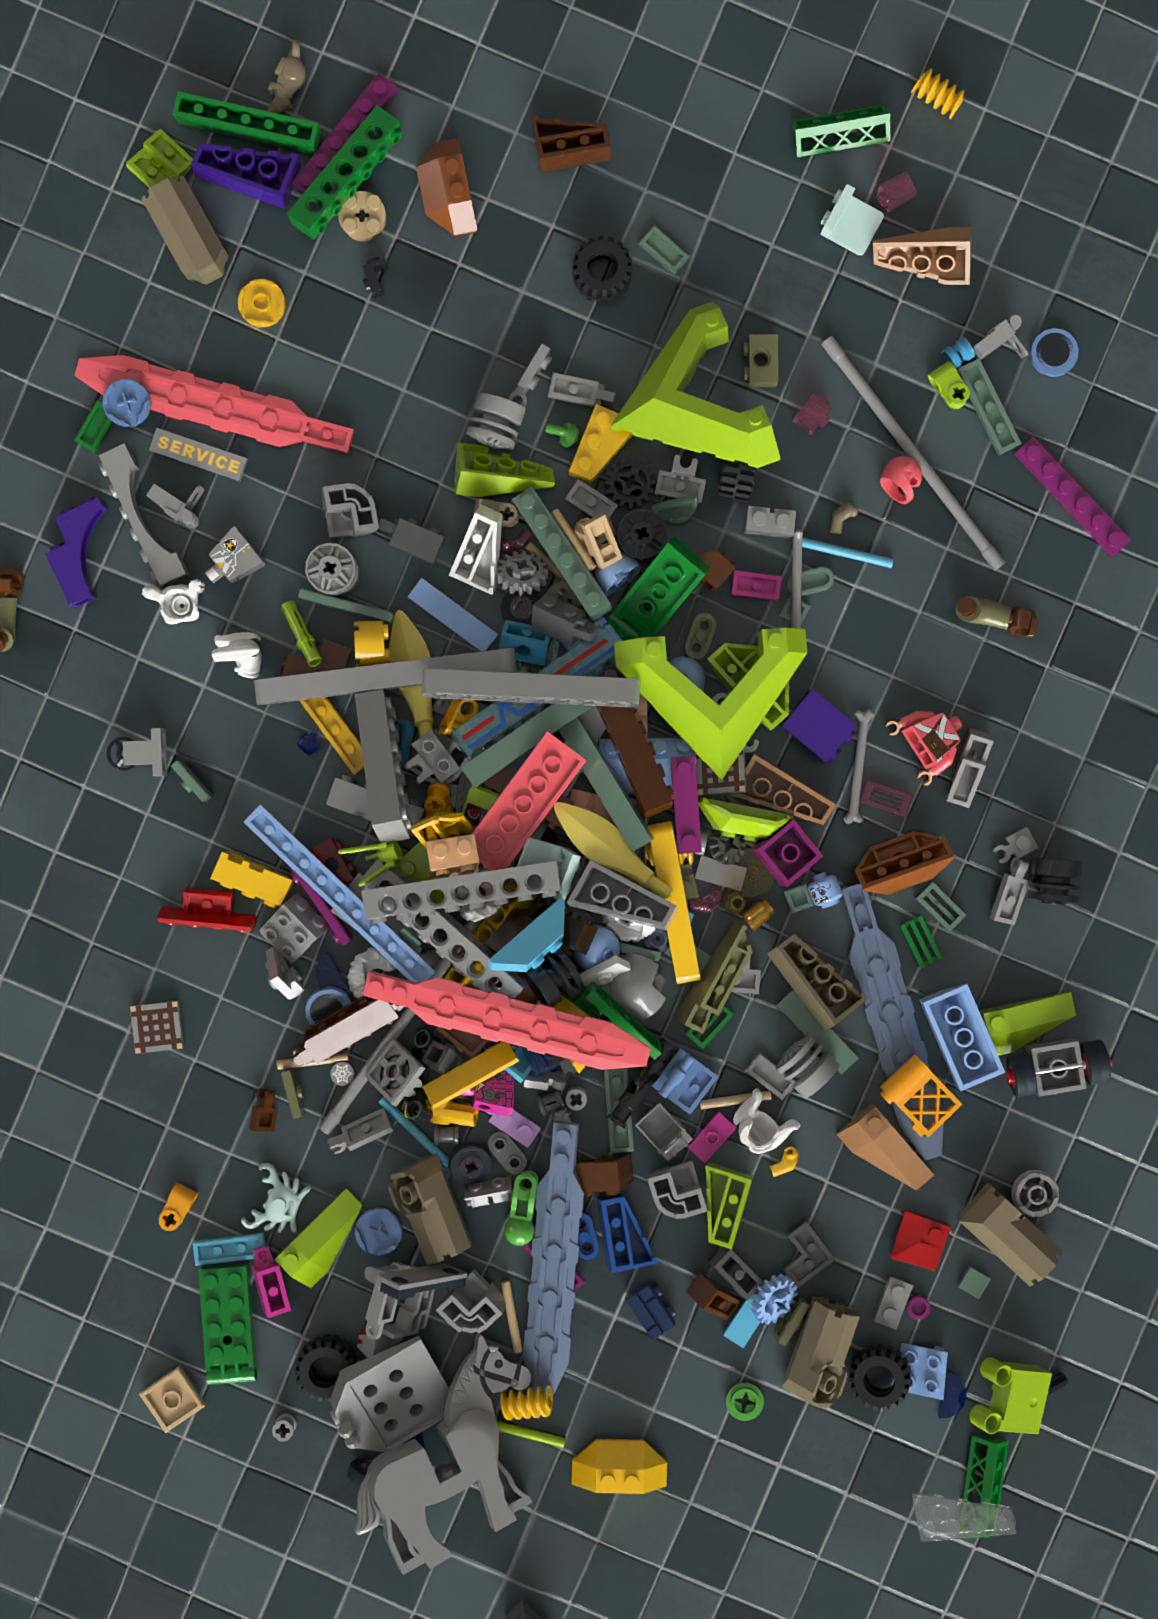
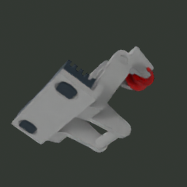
M393 1262L390 1266L367 1267L365 1269V1278L375 1286L365 1320H367L366 1329H363L359 1334L358 1349L369 1358L400 1344L405 1336L418 1334L419 1330L424 1329L427 1325L435 1289L447 1288V1290L463 1288L466 1284L467 1273L447 1263L415 1267L400 1262ZM406 1298L404 1306L399 1308L396 1322L384 1325L386 1322L393 1321L398 1300Z

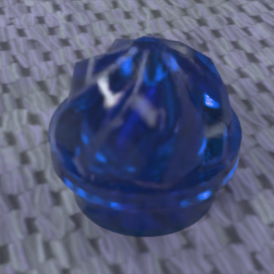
M309 731L299 736L300 740L296 744L306 755L311 756L319 751L322 742L318 733Z

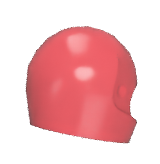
M894 457L884 467L880 484L884 491L895 501L907 504L914 497L912 487L920 486L922 470L918 462L911 457ZM898 487H900L903 490L905 495L901 494L898 491Z

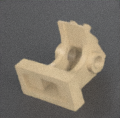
M608 513L599 514L592 519L584 518L576 523L574 532L588 554L595 558L598 568L604 569L622 559L614 538L617 534Z

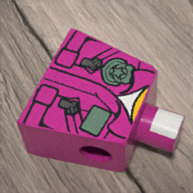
M503 1070L460 1095L472 1096L473 1109L510 1116L514 1109V1077Z

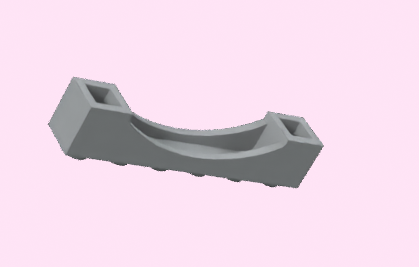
M124 443L98 455L101 463H99L100 470L105 477H109L112 483L109 485V489L114 498H119L122 506L119 507V510L125 520L129 519L132 526L129 528V531L135 542L139 541L142 547L139 550L141 557L145 563L149 562L152 571L149 573L153 582L166 588L190 577L181 555L177 552L171 554L164 549L152 536L142 519L135 496V472L140 468L130 447Z

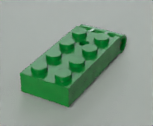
M674 536L606 619V624L624 640L655 637L705 577L711 567Z
M249 1263L202 1266L198 1272L208 1385L257 1381L258 1371ZM225 1336H230L232 1341H227Z

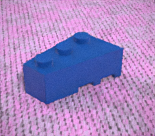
M621 1193L596 1196L607 1268L613 1273L659 1264L625 1197Z

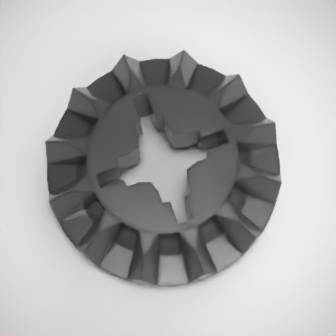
M716 830L709 839V850L713 858L725 865L739 862L745 855L746 843L742 839L743 835L735 834V838L721 836L720 830ZM729 839H731V840H730V841H731V844H730V845H731L733 848L729 849V850L725 853V851H726V849H725V848H726V845L723 844V842L725 843V842H727Z

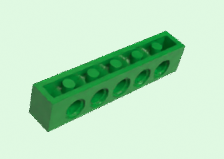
M376 105L288 211L287 214L291 224L313 240L322 234L330 220L341 212L344 203L355 195L358 186L363 180H367L370 177L373 168L378 162H382L385 159L387 151L392 145L399 142L403 133L400 121ZM366 154V156L358 158L360 155ZM351 172V174L343 176L345 173ZM336 190V192L328 194L330 191ZM317 208H322L318 212H313Z

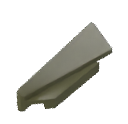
M737 920L733 922L701 972V980L694 983L674 1015L681 1023L702 1034L706 1029L711 1013L719 1016L752 954L751 944L748 943L745 932L747 927Z

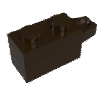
M537 900L523 910L517 907L514 912L506 917L499 928L489 935V938L485 941L486 945L496 954L547 909Z

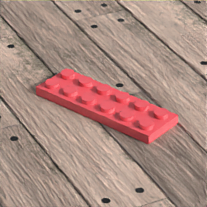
M546 731L471 833L475 835L479 863L490 871L508 868L525 845L526 840L531 837L587 760Z

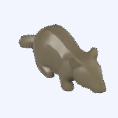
M292 40L287 58H281L275 70V74L278 75L277 82L271 81L268 86L270 94L275 95L268 107V112L281 114L287 109H292L293 105L290 101L294 93L306 81V69L300 59V43L298 40Z

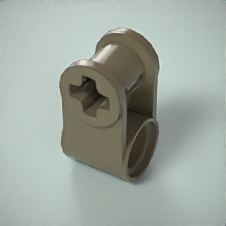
M475 499L473 516L479 505L482 504L502 515L507 514V510H510L513 517H509L508 521H506L502 516V527L509 528L518 523L519 513L512 504L488 499Z

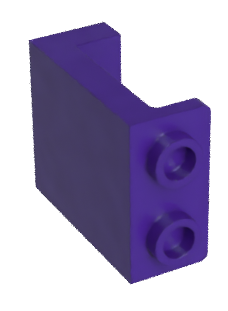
M811 689L780 727L787 733L792 734L816 754L823 763H826L828 760L832 762L841 751L838 748L843 742L848 743L856 734L854 729L857 725L814 689Z

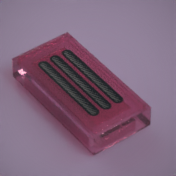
M866 780L860 803L905 818L913 795Z

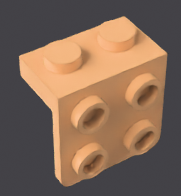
M474 834L426 842L430 880L478 872L479 857Z

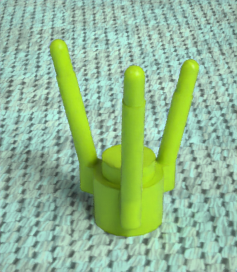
M385 841L379 844L340 849L338 853L345 854L377 850V853L366 856L365 860L379 858L381 863H386L360 881L358 886L361 887L387 869L395 867V861L402 859V851L396 841L391 843Z

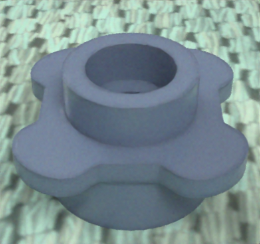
M655 928V931L645 939V946L648 948H658L661 952L667 949L668 933L666 930ZM656 936H659L660 940L657 941L655 939Z

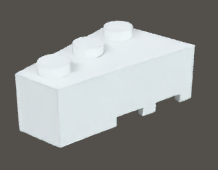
M482 504L479 505L449 573V576L493 595L498 586L496 568L499 566L501 513Z

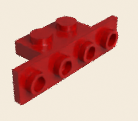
M185 888L183 892V908L162 906L157 915V922L167 925L182 924L190 927H212L216 930L233 929L238 932L252 931L256 921V915L233 913V892Z

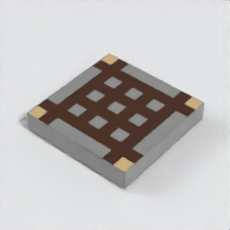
M744 748L722 780L696 754L699 797L747 793Z
M179 1000L130 1006L135 1054L184 1048Z

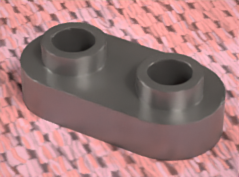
M502 1130L493 1132L488 1140L489 1150L507 1172L511 1174L521 1173L527 1165L525 1153L512 1137ZM497 1140H502L504 1142V1146L499 1148L496 1146L495 1142ZM516 1158L519 1160V1165L513 1166L510 1161Z

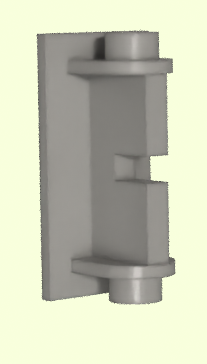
M511 1176L505 1178L498 1177L473 1185H464L467 1206L475 1208L489 1205L488 1197L491 1196L494 1203L510 1201L513 1195Z

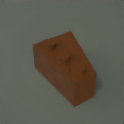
M624 1153V1156L621 1158H609V1155H601L602 1158L587 1159V1157L576 1158L575 1171L583 1188L584 1196L596 1195L597 1192L605 1191V1195H616L632 1183L634 1176L631 1153Z

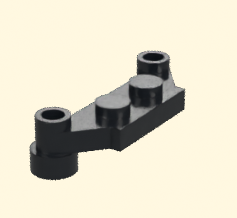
M421 1029L415 1034L414 1043L416 1046L410 1052L425 1067L421 1078L422 1087L415 1089L416 1095L404 1096L402 1099L407 1104L406 1116L415 1121L422 1120L425 1122L431 1120L433 1111L426 1103V1093L423 1089V1086L428 1084L430 1067L421 1062L432 1040L441 1044L440 1038L426 1029Z

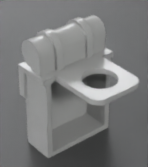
M1012 315L1007 320L1005 319L993 327L985 338L973 347L974 358H979L981 361L1006 341H1009L1022 359L1028 355L1026 349L1015 335V331L1021 326V317Z
M153 484L146 495L149 499L163 508L164 512L177 522L179 521L189 528H197L199 526V518L193 513L192 509L204 492L202 486L198 485L187 502L183 503L156 484Z
M660 1101L634 1123L657 1149L658 1153H661L668 1162L673 1157L675 1158L693 1140L682 1123L676 1117L674 1118Z

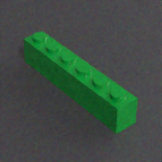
M177 91L172 115L178 125L314 155L319 149L322 131L317 122Z

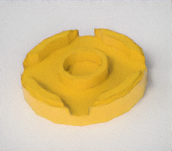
M264 278L250 281L240 290L238 296V309L242 317L250 325L259 328L270 327L276 324L282 318L286 308L285 296L282 290L273 281Z

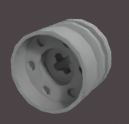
M479 393L474 411L483 417H472L470 423L476 427H468L466 434L486 446L513 450L515 442L510 438H517L518 432L509 426H520L526 409L508 399Z
M325 543L317 546L310 552L306 560L305 573L308 581L320 593L339 598L348 595L355 589L360 577V568L357 560L345 547L337 543ZM329 564H332L333 566H337V567L334 568V571H335L334 574H331L330 572H326V571L329 570V569H328V565H329Z
M812 1034L794 1043L783 1054L775 1067L780 1074L786 1071L784 1074L786 1080L798 1076L793 1084V1088L804 1099L810 1097L824 1086L840 1066L839 1062L829 1052L819 1057L817 1056L822 1049V1045L820 1043L814 1044L816 1039Z

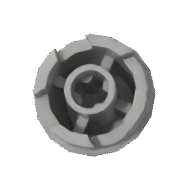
M1029 1170L1015 1180L1012 1187V1200L1015 1207L1022 1214L1030 1217H1042L1051 1213L1056 1207L1059 1200V1188L1055 1179L1047 1172Z

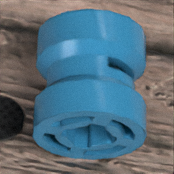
M964 337L958 339L952 347L947 346L942 350L945 362L950 361L956 369L961 366L962 362L970 361L975 357L971 344Z

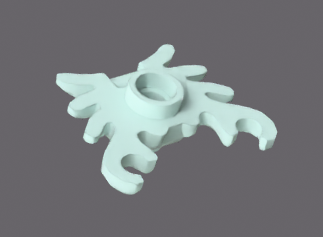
M263 1163L259 1165V1170L268 1169L270 1172L269 1177H264L262 1182L270 1183L274 1188L269 1189L267 1192L268 1198L263 1204L265 1213L253 1209L251 1214L254 1215L255 1221L248 1222L246 1217H243L241 1219L242 1224L246 1228L253 1229L269 1220L271 1222L264 1227V1230L268 1231L277 1223H280L278 1233H281L286 1227L287 1222H290L291 1231L296 1233V1214L302 1199L310 1191L311 1187L307 1186L298 1193V1178L294 1179L293 1186L291 1187L287 1172H282L283 1183L280 1181L276 1168L272 1164Z

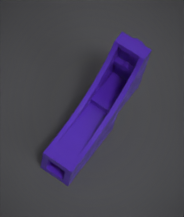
M89 497L81 502L82 505L76 508L68 507L60 511L61 515L55 517L67 544H56L50 548V552L45 553L69 606L73 608L96 599L87 573L86 551L89 537L95 524L108 510L105 502L99 497Z

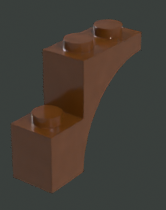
M324 639L323 644L319 643L317 646V650L322 657V662L319 665L310 667L305 658L289 653L288 658H283L280 670L283 671L282 676L346 669L349 667L354 650Z

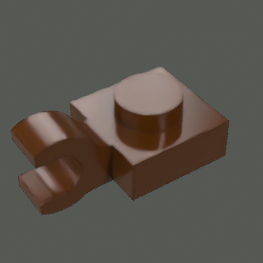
M258 1088L256 1097L259 1106L252 1107L249 1130L274 1132L278 1109L272 1106L275 1091Z

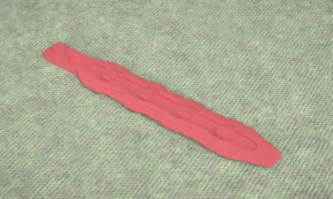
M125 355L79 358L74 375L103 396L108 386L115 381L126 378L136 380L147 389L151 396L152 411L163 413L167 417L181 421L185 419L208 425L211 429L226 433L230 431L252 437L259 442L277 447L306 442L349 454L355 432L351 428L307 417L291 400L273 395L257 394L240 389L236 385L225 382L220 384L195 377L194 374L180 370L172 371Z
M369 971L367 974L363 996L408 1007L430 1025L449 1030L453 1028L480 1035L483 1039L494 1042L503 1041L525 1047L528 1051L560 1056L574 1060L575 1063L601 1070L647 1066L651 1048L613 1022L589 1016L573 1015L558 1011L555 1007L540 1003L538 1005L509 998L505 994L494 991L491 993L481 991L440 977L416 983L374 971Z

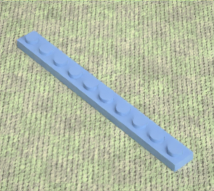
M259 805L244 821L257 836L409 981L416 983L425 981L436 972L385 922L373 924L372 919L365 920L363 901L262 805Z

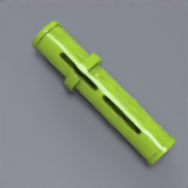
M294 601L285 602L282 604L281 610L297 640L296 645L298 649L304 654L308 666L314 667L322 662V657L315 646L316 641L314 637L310 635L296 603Z

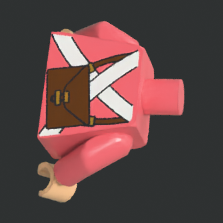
M915 711L900 718L899 722L890 721L887 723L886 727L890 724L897 726V731L889 734L892 736L898 734L899 730L904 727L903 735L925 769L930 768L928 771L921 770L917 774V779L923 774L928 775V780L923 785H929L932 782V776L939 775L953 763L957 752L956 745L960 742V737L956 731L962 727L958 717L952 716L948 719L944 713L935 715L932 711Z

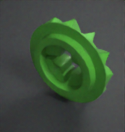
M738 1382L729 1389L726 1396V1407L729 1413L741 1421H749L756 1418L764 1406L763 1394L757 1386L749 1382ZM745 1392H747L748 1400L752 1402L746 1403L744 1410H742L741 1402L737 1399H742Z

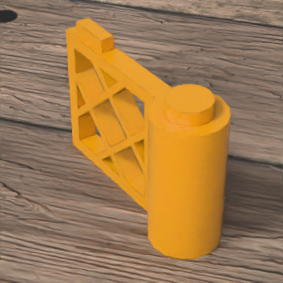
M915 1054L880 1086L883 1090L880 1095L889 1104L893 1101L914 1122L911 1127L921 1137L924 1134L929 1137L963 1105ZM932 1079L936 1083L935 1093H923L924 1085ZM910 1098H919L918 1110H908L904 1104ZM923 1098H935L934 1110H923ZM940 1098H950L954 1102L948 1109L939 1110ZM922 1114H934V1122L926 1129L922 1125Z

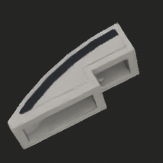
M972 728L969 729L946 801L967 808L970 807L985 770V762L994 742L993 735Z

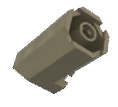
M183 175L178 176L179 181H175L173 177H168L149 188L148 198L144 195L141 199L185 277L188 280L199 281L207 285L224 275V267L229 256Z
M438 1154L425 1156L391 1175V1179L394 1180L389 1185L388 1190L394 1206L397 1210H404L408 1213L405 1216L410 1220L426 1264L441 1262L444 1260V1257L449 1255L454 1257L471 1247V1238Z
M989 1183L956 1216L960 1223L1029 1286L1034 1285L1032 1282L1034 1279L1038 1282L1043 1280L1057 1265L1056 1254L1058 1253L1061 1256L1063 1252Z
M812 1296L810 1307L807 1310L781 1387L817 1408H829L833 1404L829 1401L833 1397L838 1399L844 1389L848 1376L842 1367H845L844 1361L860 1316L857 1311L838 1302L833 1304L829 1303L830 1299Z

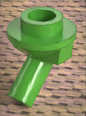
M547 423L545 432L560 436L559 443L562 446L568 448L578 441L579 428L576 425L564 423L562 427Z

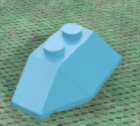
M560 897L489 959L488 967L491 970L527 972L531 967L536 969L545 960L543 957L549 951L554 953L563 944L561 941L564 934L565 900Z

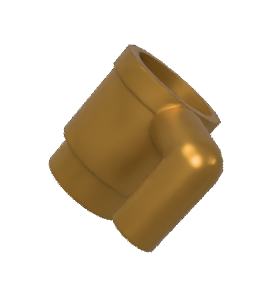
M762 898L739 914L751 930L755 932L770 919V916L775 911Z

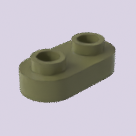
M701 613L693 620L684 649L686 655L694 660H700L708 653L717 627L716 620L711 614ZM705 621L708 623L709 627L707 630L700 628L701 622ZM699 644L701 650L699 652H694L692 650V645Z

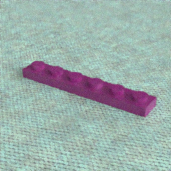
M378 73L291 183L292 187L303 194L376 105L384 110L398 92L397 86Z
M1034 437L1030 438L1014 454L1110 557H1114L1131 541Z

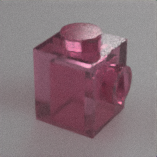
M907 171L882 183L877 191V199L879 204L886 208L887 212L914 200L917 191Z
M813 394L796 414L793 422L809 435H812L818 426L823 429L831 419L828 416L831 411L829 402L820 395L817 397Z

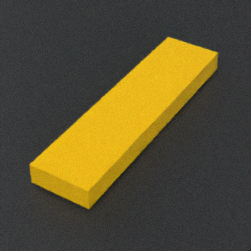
M324 697L300 700L351 772L356 775L363 770L364 763L361 743L329 699Z
M502 1041L424 1085L423 1089L432 1107L435 1109L519 1062L511 1045Z

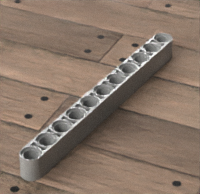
M506 648L254 680L256 704L267 705L363 693L378 689L387 690L422 685L423 670L426 669L517 673L515 649Z

